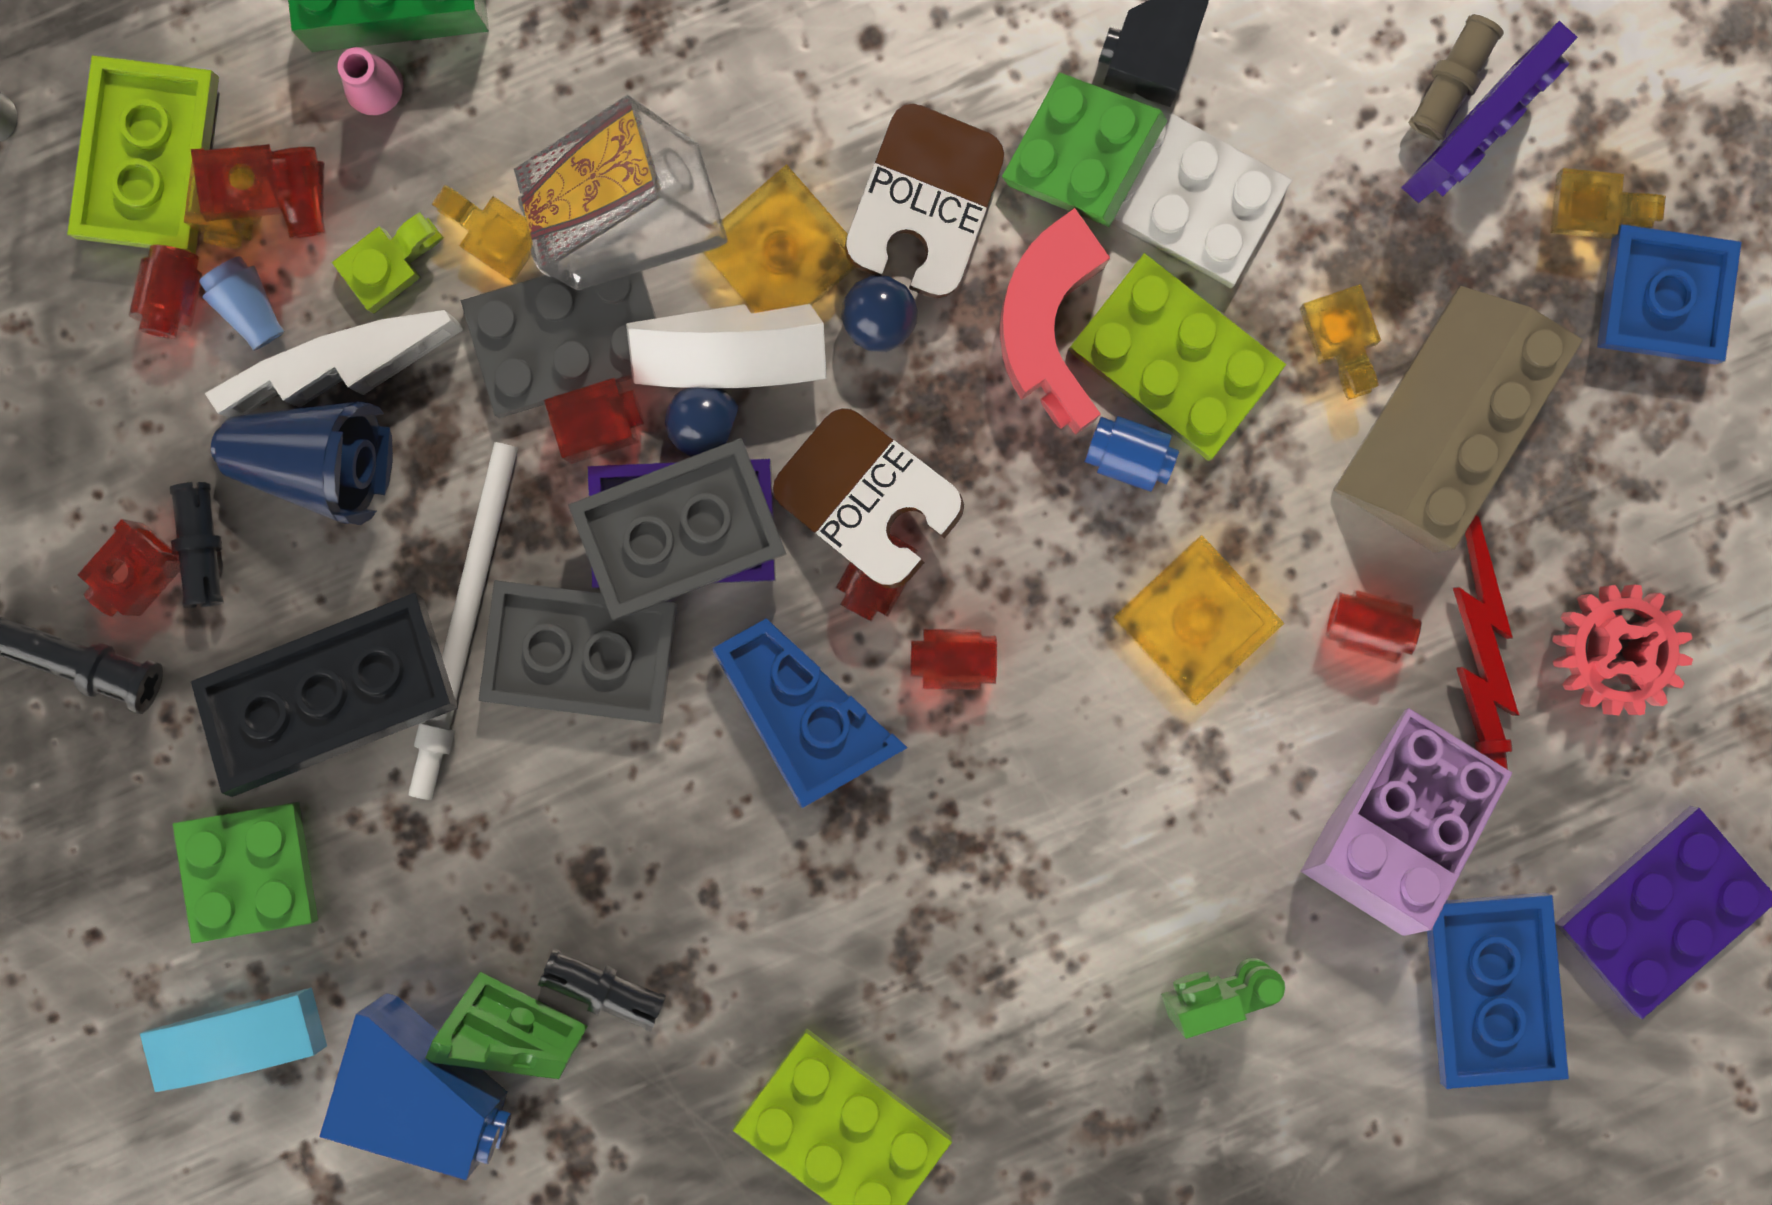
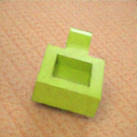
M419 212L404 222L393 238L384 228L378 226L331 263L368 311L376 313L421 278L411 263L435 247L444 237L429 218L425 219L422 213Z

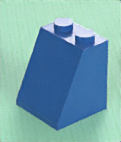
M386 993L355 1015L319 1137L467 1180L480 1163L489 1164L495 1148L500 1149L502 1147L512 1115L509 1112L503 1111L508 1091L482 1069L433 1063L425 1059L430 1045L439 1031L401 998Z

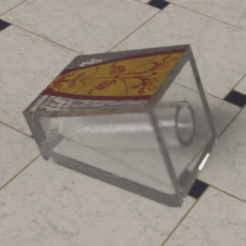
M628 94L514 168L520 192L518 204L522 214L527 219L533 243L531 255L536 266L546 276L554 277L576 290L585 289L719 248L728 242L699 144Z

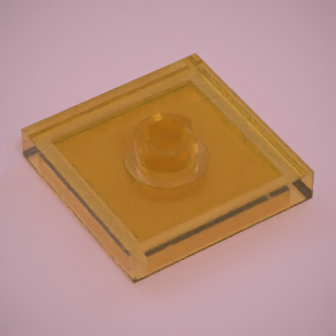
M787 164L695 243L697 248L754 313L806 304L812 306L856 268L846 256L845 242L848 235L847 232Z
M1203 535L1198 536L1111 617L1193 706H1197L1285 624Z

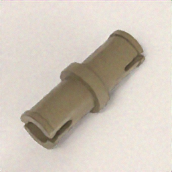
M1476 14L1468 16L1465 21L1466 24L1446 60H1439L1431 72L1434 81L1416 113L1408 122L1412 129L1427 138L1436 141L1443 140L1447 129L1466 96H1473L1481 84L1478 75L1497 41L1504 34L1503 29L1497 23L1484 16Z

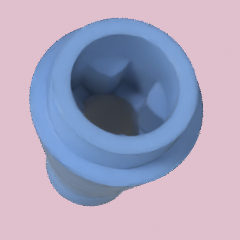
M241 256L234 257L220 264L199 280V283L206 291L202 298L248 342L253 351L266 346L285 332L277 321L256 267H248Z

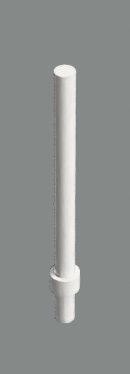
M494 442L442 654L455 700H457L518 451L517 447ZM454 710L427 720L426 723L419 724L414 742V747L419 748L408 793L409 796L432 800L443 754H450L455 730L450 729Z

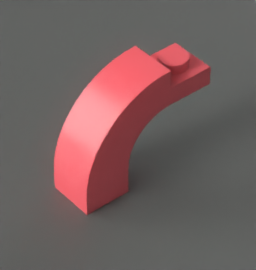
M1074 208L1045 229L1031 243L1016 266L1001 310L1000 345L1007 374L1020 399H1024L1033 391L1042 387L1047 395L1041 398L1040 401L1050 418L1060 429L1068 424L1076 435L1095 422L1101 413L1069 370L1058 351L1054 331L1055 317L1062 301L1079 286L1104 270L1110 257Z

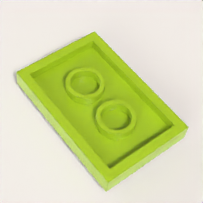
M92 55L67 235L78 240L196 254L219 76L212 70Z
M1145 253L1068 349L1071 354L1208 461L1213 459L1287 365Z
M807 1028L733 1128L736 1134L831 1205H906L952 1143L950 1135Z

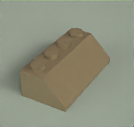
M1458 287L1333 491L1434 553L1454 550L1583 339L1529 306L1467 287Z

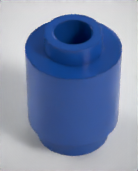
M1117 416L1115 421L1100 417L1084 462L1097 466L1098 474L1151 492L1156 481L1167 485L1179 450L1169 447L1171 434Z

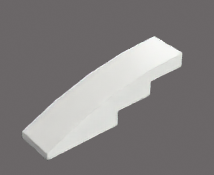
M445 310L377 320L320 336L260 361L209 390L205 395L216 412L228 418L247 415L277 394L280 395L283 401L301 408L342 380L348 388L364 395L463 331V328L457 319Z

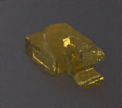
M1562 168L1556 174L1550 233L1612 239L1618 234L1619 223L1653 228L1654 221L1661 222L1664 219L1666 196L1622 192L1624 174Z
M445 184L432 202V206L437 208L439 213L468 231L459 246L512 283L538 247L537 245L544 238V236H541L537 240H532L527 219L494 196L491 197L482 211L464 196Z
M1361 284L1303 303L1299 310L1319 365L1337 359L1340 382L1348 401L1371 393V389L1378 387L1379 384L1365 349L1376 346L1381 341Z

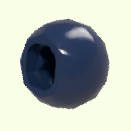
M869 276L856 282L842 303L841 319L845 330L855 344L868 351L888 352L903 345L917 324L918 309L913 295L906 285L889 276Z
M684 388L674 395L666 410L665 425L668 437L678 450L690 457L727 443L739 406L733 397L722 388Z

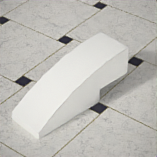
M742 304L626 323L632 379L635 384L711 389L786 385L827 379L824 323L810 304L751 313L747 306Z

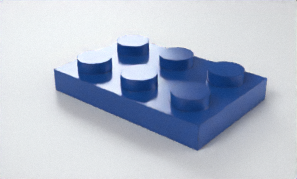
M1544 892L1446 900L1433 928L1427 931L1440 1084L1446 1089L1569 1079L1553 895Z

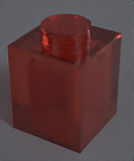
M615 378L544 399L561 457L570 464L640 443L635 427L644 425V419L634 390L624 392L622 385Z

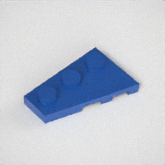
M767 618L713 647L712 651L800 808L806 807L908 748L894 734H890L870 716L859 702L852 696L847 695L824 674L813 660Z

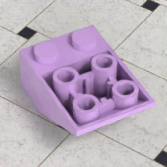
M1407 708L1327 821L1300 872L1402 936L1429 931L1433 928L1512 772L1410 708Z

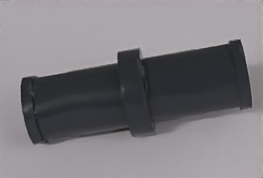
M192 482L172 485L169 488L173 501L177 537L171 540L172 554L179 555L183 591L182 606L184 608H196L197 604H200L202 608L224 603L223 596H221L216 553L222 550L221 536L214 535L210 500L211 485L206 482L196 483L197 487L193 488Z
M553 949L538 983V986L542 988L547 987L588 1004V1012L598 1015L600 1010L641 1026L651 1032L655 1024V1019L658 1017L666 997L663 993H656L615 976L617 972L615 968L606 965L603 971L562 954L557 949Z

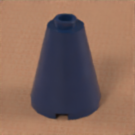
M351 402L229 417L215 431L212 437L211 454L220 472L229 478L340 523L362 525L372 519L377 510L367 509L374 494H386L393 463V444L390 428L379 426L375 416L384 414L380 407L370 403Z

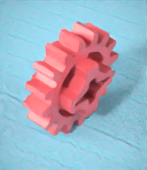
M1616 585L1599 587V599L1592 594L1581 595L1577 598L1579 607L1582 610L1581 614L1563 612L1560 618L1570 627L1569 633L1554 635L1552 642L1566 647V655L1555 659L1553 665L1558 668L1570 669L1572 675L1564 681L1562 686L1565 690L1583 688L1584 692L1580 700L1581 705L1595 708L1602 702V711L1606 715L1619 716L1623 707L1628 715H1644L1646 709L1645 701L1652 706H1664L1668 703L1666 694L1662 690L1664 687L1682 688L1685 683L1675 674L1677 666L1692 665L1693 659L1679 653V645L1692 640V635L1687 632H1676L1673 627L1683 615L1680 610H1668L1665 612L1660 610L1665 598L1663 594L1651 593L1642 599L1641 585H1625L1621 594ZM1617 609L1627 610L1639 615L1643 619L1639 622L1627 624L1622 615L1616 616L1613 611ZM1589 636L1588 648L1586 653V641L1587 637ZM1632 639L1622 651L1626 661H1613L1617 658L1616 654L1622 649L1619 640ZM1617 676L1622 684H1628L1631 689L1625 691L1614 690L1601 683V681Z

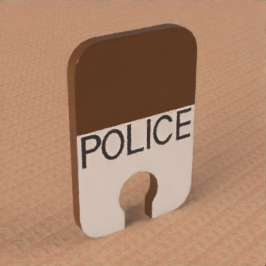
M908 104L897 109L890 120L846 238L845 252L851 264L861 271L874 276H881L888 260L886 247L889 239L897 234H911L923 243L926 259L924 264L916 269L909 289L937 299L947 297L953 293L963 276L1003 165L1004 150L997 137L922 105Z
M841 408L826 416L778 473L773 485L774 497L785 510L884 588L903 586L925 563L910 549L899 548L891 542L890 528L898 516L908 511H917L924 514L930 528L945 539L957 525L964 511L963 498L951 483L852 409Z

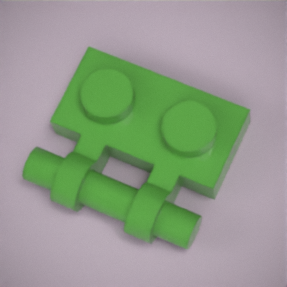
M1247 958L1237 966L1234 976L1221 979L1219 976L1210 978L1208 972L1189 974L1173 982L1174 990L1162 993L1161 995L1168 1017L1187 1039L1247 1020L1245 1014L1278 1003L1284 996L1285 982L1282 976L1263 960Z

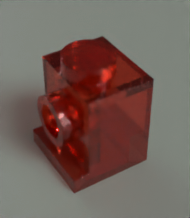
M270 144L204 150V148L191 149L200 212L206 222L282 214L279 197L291 196L285 158L273 159ZM239 168H246L253 172L255 180L251 187L241 190L231 185V174Z
M121 519L114 527L115 533L77 575L89 585V588L83 593L84 597L104 614L113 617L117 612H120L122 615L141 616L180 572L179 555L172 554L171 547L144 523ZM125 563L128 568V575L120 583L113 575Z

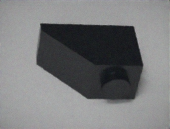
M1148 0L1128 10L1122 29L1110 26L1098 60L1100 63L1109 65L1103 85L1132 95L1136 93L1147 100L1171 107L1180 89L1209 0Z

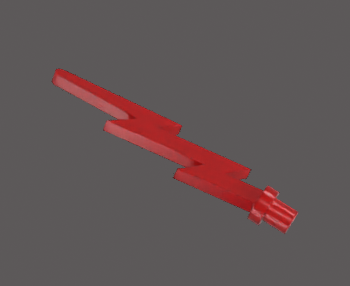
M1475 515L1465 532L1477 599L1460 587L1453 588L1479 676L1464 667H1456L1479 740L1474 742V749L1508 770L1506 752H1512V741L1505 738L1496 706L1512 716L1520 715L1494 631L1505 639H1513L1480 518Z

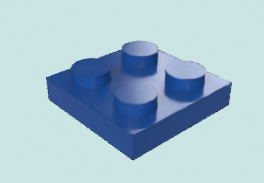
M1624 224L1614 228L1597 347L1715 365L1725 362L1742 242Z

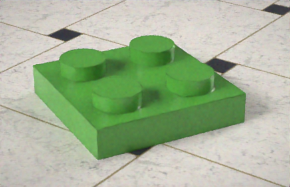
M1059 72L1002 178L1013 189L1068 211L1075 208L1080 216L1110 227L1166 125L1167 119L1160 109Z
M299 802L172 823L192 944L311 924L318 921Z

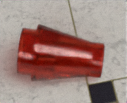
M295 147L267 153L269 167L263 171L287 225L289 238H305L325 234V162L318 161L316 147Z

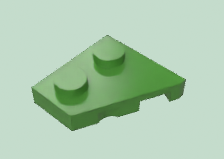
M479 972L433 1039L425 1059L439 1064L559 1079L579 1046L588 1026Z

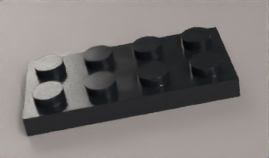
M416 592L191 681L221 793L230 797L237 796L458 709L424 598Z

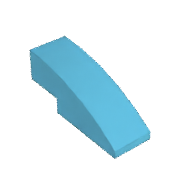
M312 987L263 1001H252L140 1033L155 1092L211 1082L314 1056L327 1047Z

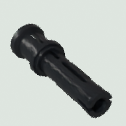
M0 617V656L73 681L75 687L83 695L95 697L101 694L127 703L129 711L137 714H143L154 702L163 677V667L160 663L153 660L140 663L115 654L113 646L104 643L86 647Z

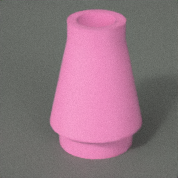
M358 47L347 49L339 57L337 69L342 78L345 96L354 109L367 115H380L396 106L403 93V78L393 62L370 54L365 49Z

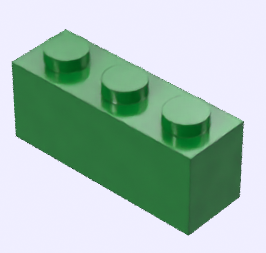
M288 0L291 31L312 53L489 32L486 0Z

